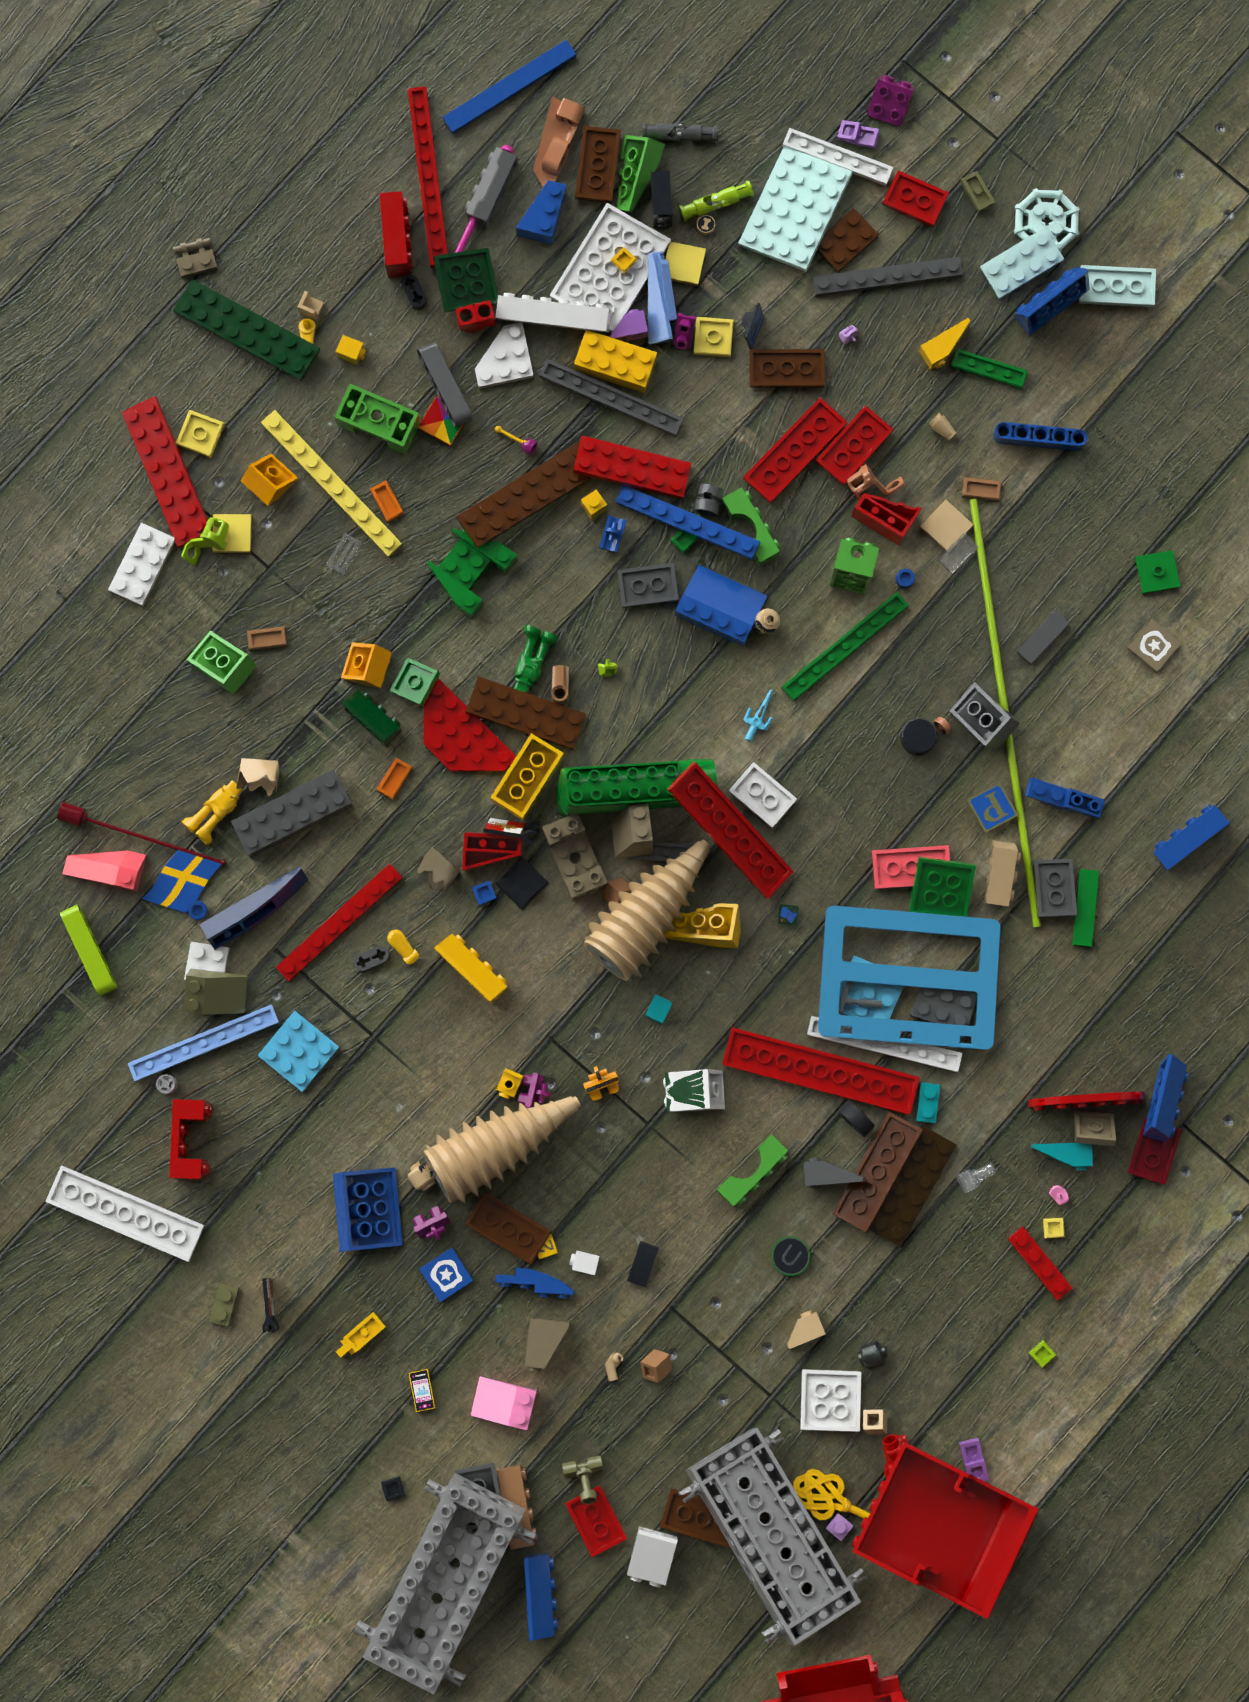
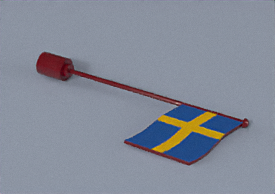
M62 802L58 810L57 820L78 827L88 821L178 850L164 866L151 890L142 898L162 906L186 913L189 905L198 900L213 874L220 866L226 865L224 859L221 861L88 818V813H85L86 809Z

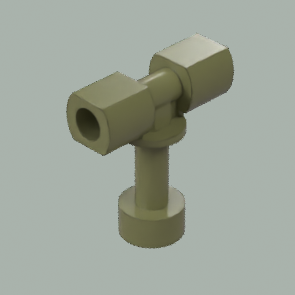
M601 1455L587 1458L588 1462L576 1464V1461L562 1464L565 1478L577 1476L582 1481L583 1492L580 1494L582 1504L589 1505L597 1501L596 1492L591 1490L589 1478L593 1472L604 1470Z

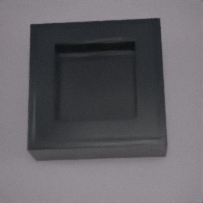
M400 1476L381 1482L386 1501L406 1495Z

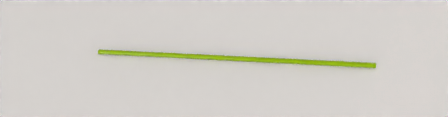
M971 499L969 501L974 524L973 528L1000 705L1009 712L977 499ZM1011 733L1005 741L1015 807L1019 815L1017 816L1033 927L1037 928L1041 927V922L1037 916L1035 882L1014 742Z

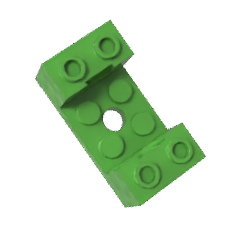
M349 384L334 417L337 426L355 433L357 428L387 441L389 448L405 455L421 423L418 412L352 384ZM380 412L382 418L377 421L373 420L372 414Z
M852 538L841 539L829 586L866 595L873 576L879 548L875 547V544L868 542L864 544L857 543V540ZM859 551L863 556L856 558L853 557L852 553Z

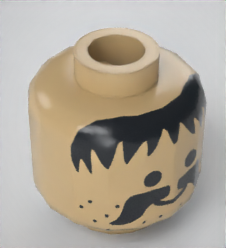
M763 609L756 615L754 628L760 634H770L778 629L780 616L773 609Z
M418 1161L409 1168L411 1172L408 1174V1179L416 1190L422 1189L424 1192L436 1183L434 1181L436 1178L428 1163L420 1164Z

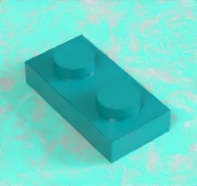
M920 1082L916 1121L936 1123L940 1092L939 1084Z

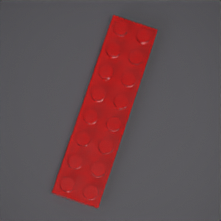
M153 396L123 411L122 414L168 526L175 538L176 545L181 548L190 540L201 538L200 535L203 533L208 519L157 397Z
M692 762L667 789L765 899H769L794 872L696 762Z

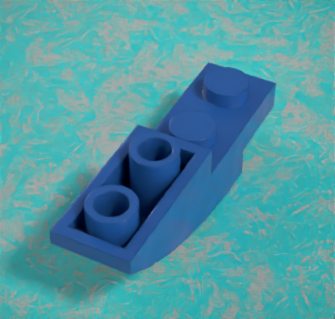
M1033 777L1029 779L1025 797L1040 801L1042 804L1095 818H1100L1105 802L1104 799L1071 788L1066 789Z
M516 1268V1275L496 1274V1283H500V1287H511L512 1283L519 1284V1288H531L532 1284L535 1285L534 1293H539L538 1297H550V1293L558 1294V1298H570V1295H574V1290L567 1284L539 1271Z

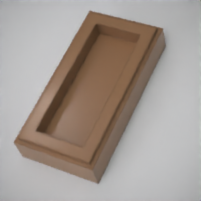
M964 477L962 497L999 501L1002 482Z
M285 626L247 631L250 651L287 646Z

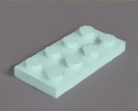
M1044 227L981 265L980 269L998 299H1001L1062 262L1064 258Z
M1081 265L1080 268H1086L1088 271L1090 290L1079 298V303L1154 307L1156 269Z

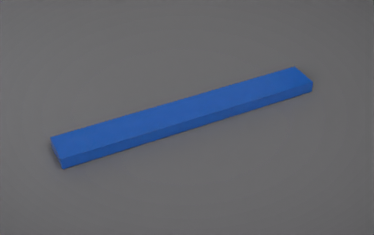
M567 40L561 42L443 116V121L452 134L456 133L577 57L575 51Z

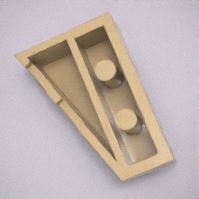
M992 840L991 846H993V851L989 861L990 869L987 876L985 902L1009 906L1010 901L1013 902L1014 899L1012 884L1017 881L1018 872L1015 871V866L1020 862L1021 853L1018 852L1015 843Z

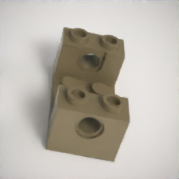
M579 814L567 816L542 827L572 901L606 888L608 885L607 880L586 836ZM574 853L581 856V860L577 864L570 861V856Z

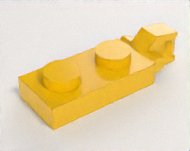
M372 1312L343 1337L344 1339L340 1341L343 1346L336 1351L337 1355L342 1358L348 1352L351 1355L356 1353L386 1326Z

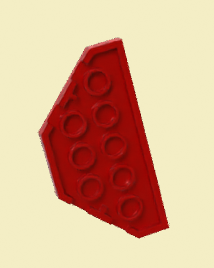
M438 678L424 704L423 744L450 772H505L515 760L516 755L478 717L467 714V706Z

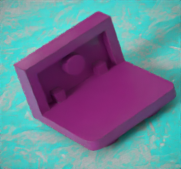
M888 75L880 76L877 80L867 115L901 126L915 87H912V84L906 81L896 82L893 77Z

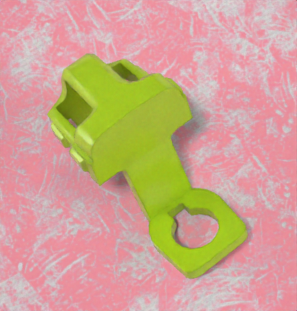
M210 517L203 533L200 535L201 538H195L186 543L181 557L191 565H195L201 553L200 548L214 547L217 550H225L227 546L225 538L229 530V524L224 520ZM212 526L220 527L217 534L211 531ZM194 546V557L189 558L188 550Z

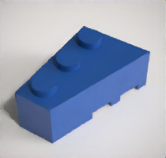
M547 181L517 225V236L553 244L567 193L566 184Z

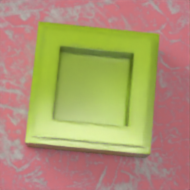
M1044 1340L1028 1353L1041 1368L1056 1356Z

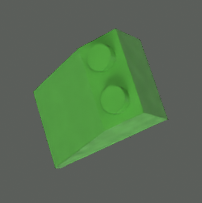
M212 631L208 632L186 659L233 695L257 667L246 653Z

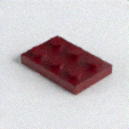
M1144 1117L1127 1173L1165 1185L1182 1129L1175 1127L1173 1137L1169 1138L1166 1142L1145 1137L1143 1132L1147 1117Z

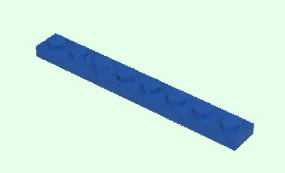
M625 485L622 486L615 500L618 505L750 560H753L760 545L758 540Z

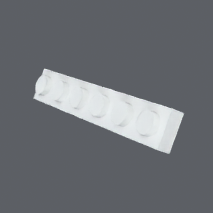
M789 128L782 146L852 171V174L884 186L887 185L893 171L892 166Z

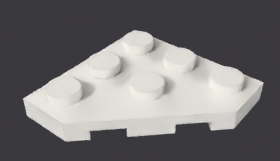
M522 322L503 326L476 366L475 373L479 389L534 378Z

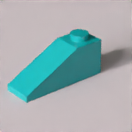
M1054 1143L1031 1145V1149L1069 1167H1076V1171L1088 1170V1167L1093 1166L1092 1144Z

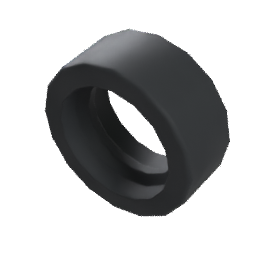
M850 1101L838 1112L863 1137L875 1127L873 1122Z

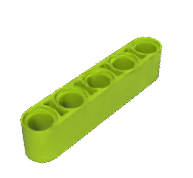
M77 904L60 912L65 927L99 997L117 989L116 982L79 905Z

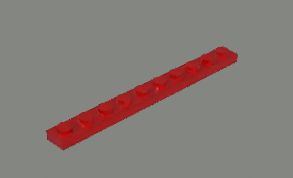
M426 86L408 88L430 267L433 268L435 267L433 257L448 253Z

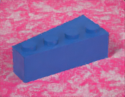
M1209 804L1201 810L1202 815L1196 819L1193 816L1185 823L1187 827L1183 830L1178 828L1171 833L1170 836L1172 838L1167 842L1162 840L1154 846L1156 850L1153 853L1167 870L1229 824L1216 805L1212 807Z

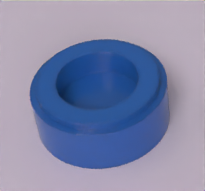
M902 569L896 575L897 585L904 589L910 588L915 581V575L909 569Z
M194 901L188 907L189 916L195 920L203 919L208 911L206 904L202 901Z

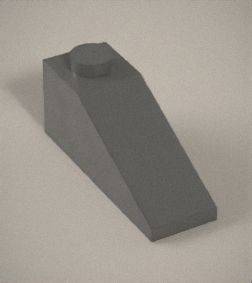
M809 1158V1162L804 1163L805 1186L867 1182L866 1177L827 1161H821V1158Z

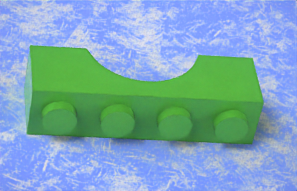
M741 487L723 497L722 504L731 519H744L754 527L756 532L755 540L760 541L754 559L760 567L778 557L781 547L776 539H772L768 524H763L760 519L762 515L759 509L753 507L751 495Z
M772 1134L757 1148L760 1154V1165L756 1173L745 1179L730 1176L717 1189L732 1206L736 1204L740 1206L747 1199L744 1195L749 1190L753 1193L761 1185L758 1181L763 1176L767 1178L774 1171L772 1167L776 1163L780 1165L788 1157L786 1155L788 1150Z

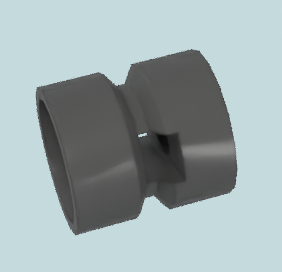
M700 484L698 492L700 499L696 500L694 511L703 516L717 517L720 508L718 502L722 500L724 490L715 485Z

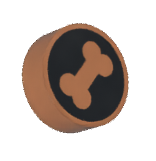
M938 717L933 722L936 729L943 735H948L952 731L951 725L943 717Z

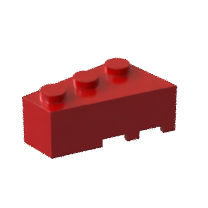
M864 493L856 504L851 517L895 544L900 545L918 518L922 508L904 505L905 503H895L887 501V499Z
M464 832L462 871L522 855L523 839L492 833Z

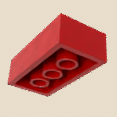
M402 191L379 193L384 258L388 278L409 275L410 269H413V259L411 256L412 245L409 234L410 222L408 219L407 197L403 198Z

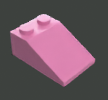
M480 1376L471 1416L528 1430L537 1390Z

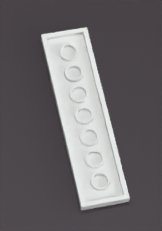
M62 1165L45 1201L188 1262L205 1227L203 1224Z

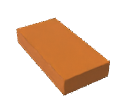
M387 480L370 488L387 523L404 515Z
M395 758L376 790L394 800L413 767Z

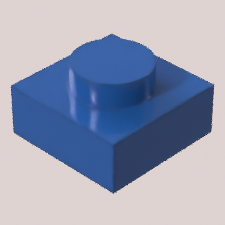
M490 880L472 887L479 906L497 899Z

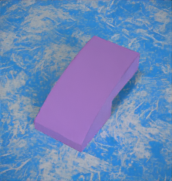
M842 120L837 137L851 144L875 149L880 131L877 128L861 126L858 122Z
M975 1438L959 1442L966 1472L983 1481L989 1480L979 1439Z

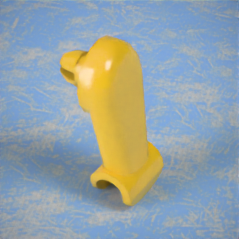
M306 318L299 323L300 337L313 344L316 329L315 322L312 319Z
M397 929L390 931L387 936L388 943L403 957L402 959L408 965L416 962L419 954L415 949L413 950L405 935Z

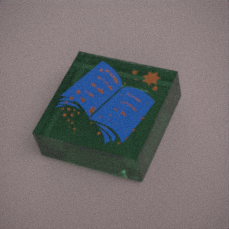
M780 904L777 923L797 926L799 906Z

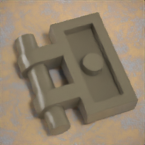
M198 238L194 242L187 244L183 242L179 246L173 247L175 254H183V257L176 259L181 278L218 269L213 250L205 251L204 248L211 245L210 238ZM199 248L200 253L189 255L188 251Z

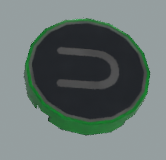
M785 1237L774 1245L771 1251V1260L778 1272L794 1276L802 1273L807 1268L810 1261V1252L808 1246L801 1239Z

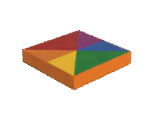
M436 396L419 424L418 429L451 447L463 425L458 427L452 425L439 397Z

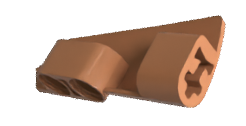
M555 97L551 98L533 168L542 187L545 186L548 180L556 182L569 154L571 140L585 111L582 105L565 98L562 101Z

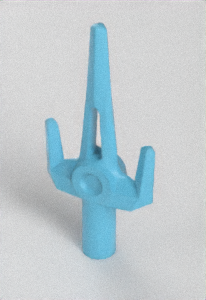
M772 689L769 690L753 718L750 717L752 709L748 708L744 721L750 725L745 740L752 742L757 729L766 731L772 721V717H770L766 724L762 722L773 693ZM764 707L761 717H758L761 709Z

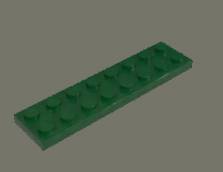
M193 279L173 309L177 315L300 381L304 379L320 352L318 346Z

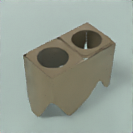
M433 847L417 864L419 865L417 873L428 871V879L433 889L444 886L443 894L461 873L456 866Z

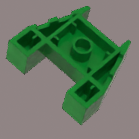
M453 528L452 534L459 541L439 567L429 560L427 564L455 606L473 619L484 604L483 599L471 591L491 564L507 575L518 558L517 554L506 546L492 540L477 549L466 532Z

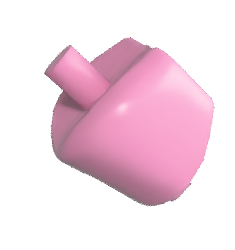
M1060 1185L1051 1188L1049 1194L1058 1205H1064L1069 1201L1065 1188Z

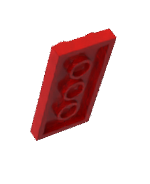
M865 405L816 459V463L844 486L848 478L862 467L894 429Z

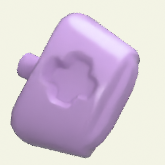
M851 325L843 329L839 333V337L843 344H847L851 340L855 342V337L858 336L859 331Z

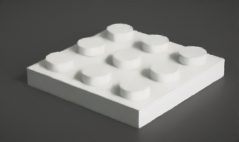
M802 1369L800 1429L860 1432L861 1371Z

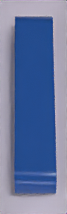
M1009 422L999 423L993 433L994 440L1000 444L1072 451L1081 450L1088 439L1086 432L1080 429ZM998 430H1005L1007 435L1001 436ZM1017 432H1024L1026 437L1020 438ZM1036 434H1043L1045 439L1039 440ZM1055 435H1060V436H1062V437H1063V441H1062V442L1057 441L1054 436H1055ZM1073 438H1081L1082 443H1076Z

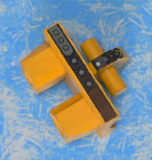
M597 1066L593 1067L595 1073L588 1075L590 1081L583 1083L586 1093H589L593 1101L602 1098L600 1089L606 1086L609 1094L619 1092V1079L616 1072L608 1074L606 1069L599 1071Z

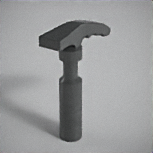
M848 982L840 999L839 1014L843 1013L846 1003L847 1005L856 1004L861 1007L882 1008V1001L847 998L848 989L853 984V982Z

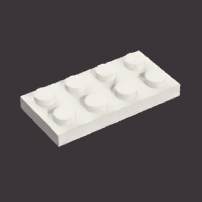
M141 523L108 590L140 606H144L171 552L175 538Z

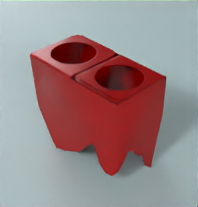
M490 300L456 308L458 329L464 332L474 333L486 326L493 327L496 324ZM489 307L491 308V313L488 317H481L478 314V309L487 310ZM462 312L466 314L472 312L473 317L470 321L464 322L460 319L459 314Z

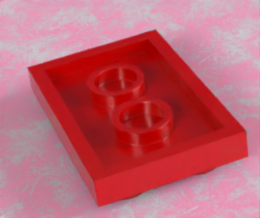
M898 170L882 205L934 227L949 192Z
M601 1485L591 1489L596 1492L597 1501L589 1505L582 1504L580 1495L565 1503L591 1557L627 1539Z

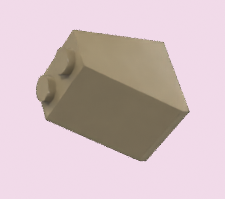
M648 804L628 806L611 821L615 859L653 854Z
M530 1318L525 1367H529V1371L540 1372L541 1368L545 1369L570 1327V1322Z

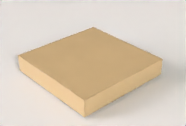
M945 499L920 526V529L948 553L974 524Z

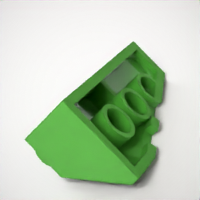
M625 135L620 152V159L623 162L622 169L619 170V176L622 177L618 188L617 209L628 212L633 211L651 179V172H655L661 161L665 144L647 137Z

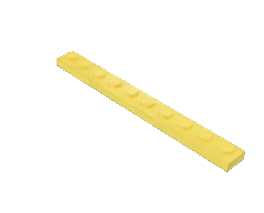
M276 410L261 422L388 558L402 546V543Z

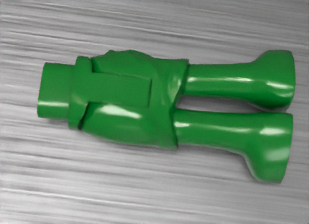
M525 625L524 633L527 636V642L516 666L514 689L528 693L529 688L533 687V684L538 681L541 675V667L549 647L556 644L559 636L543 631L536 656L532 658L531 656L541 635V630Z

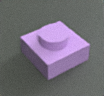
M837 1513L826 1526V1529L842 1541L853 1525Z

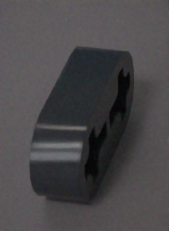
M410 274L404 276L401 284L410 305L417 310L423 309L426 306L427 300L418 279ZM407 281L414 282V290H411L410 286H406ZM415 294H417L418 298L421 299L420 304L414 302Z

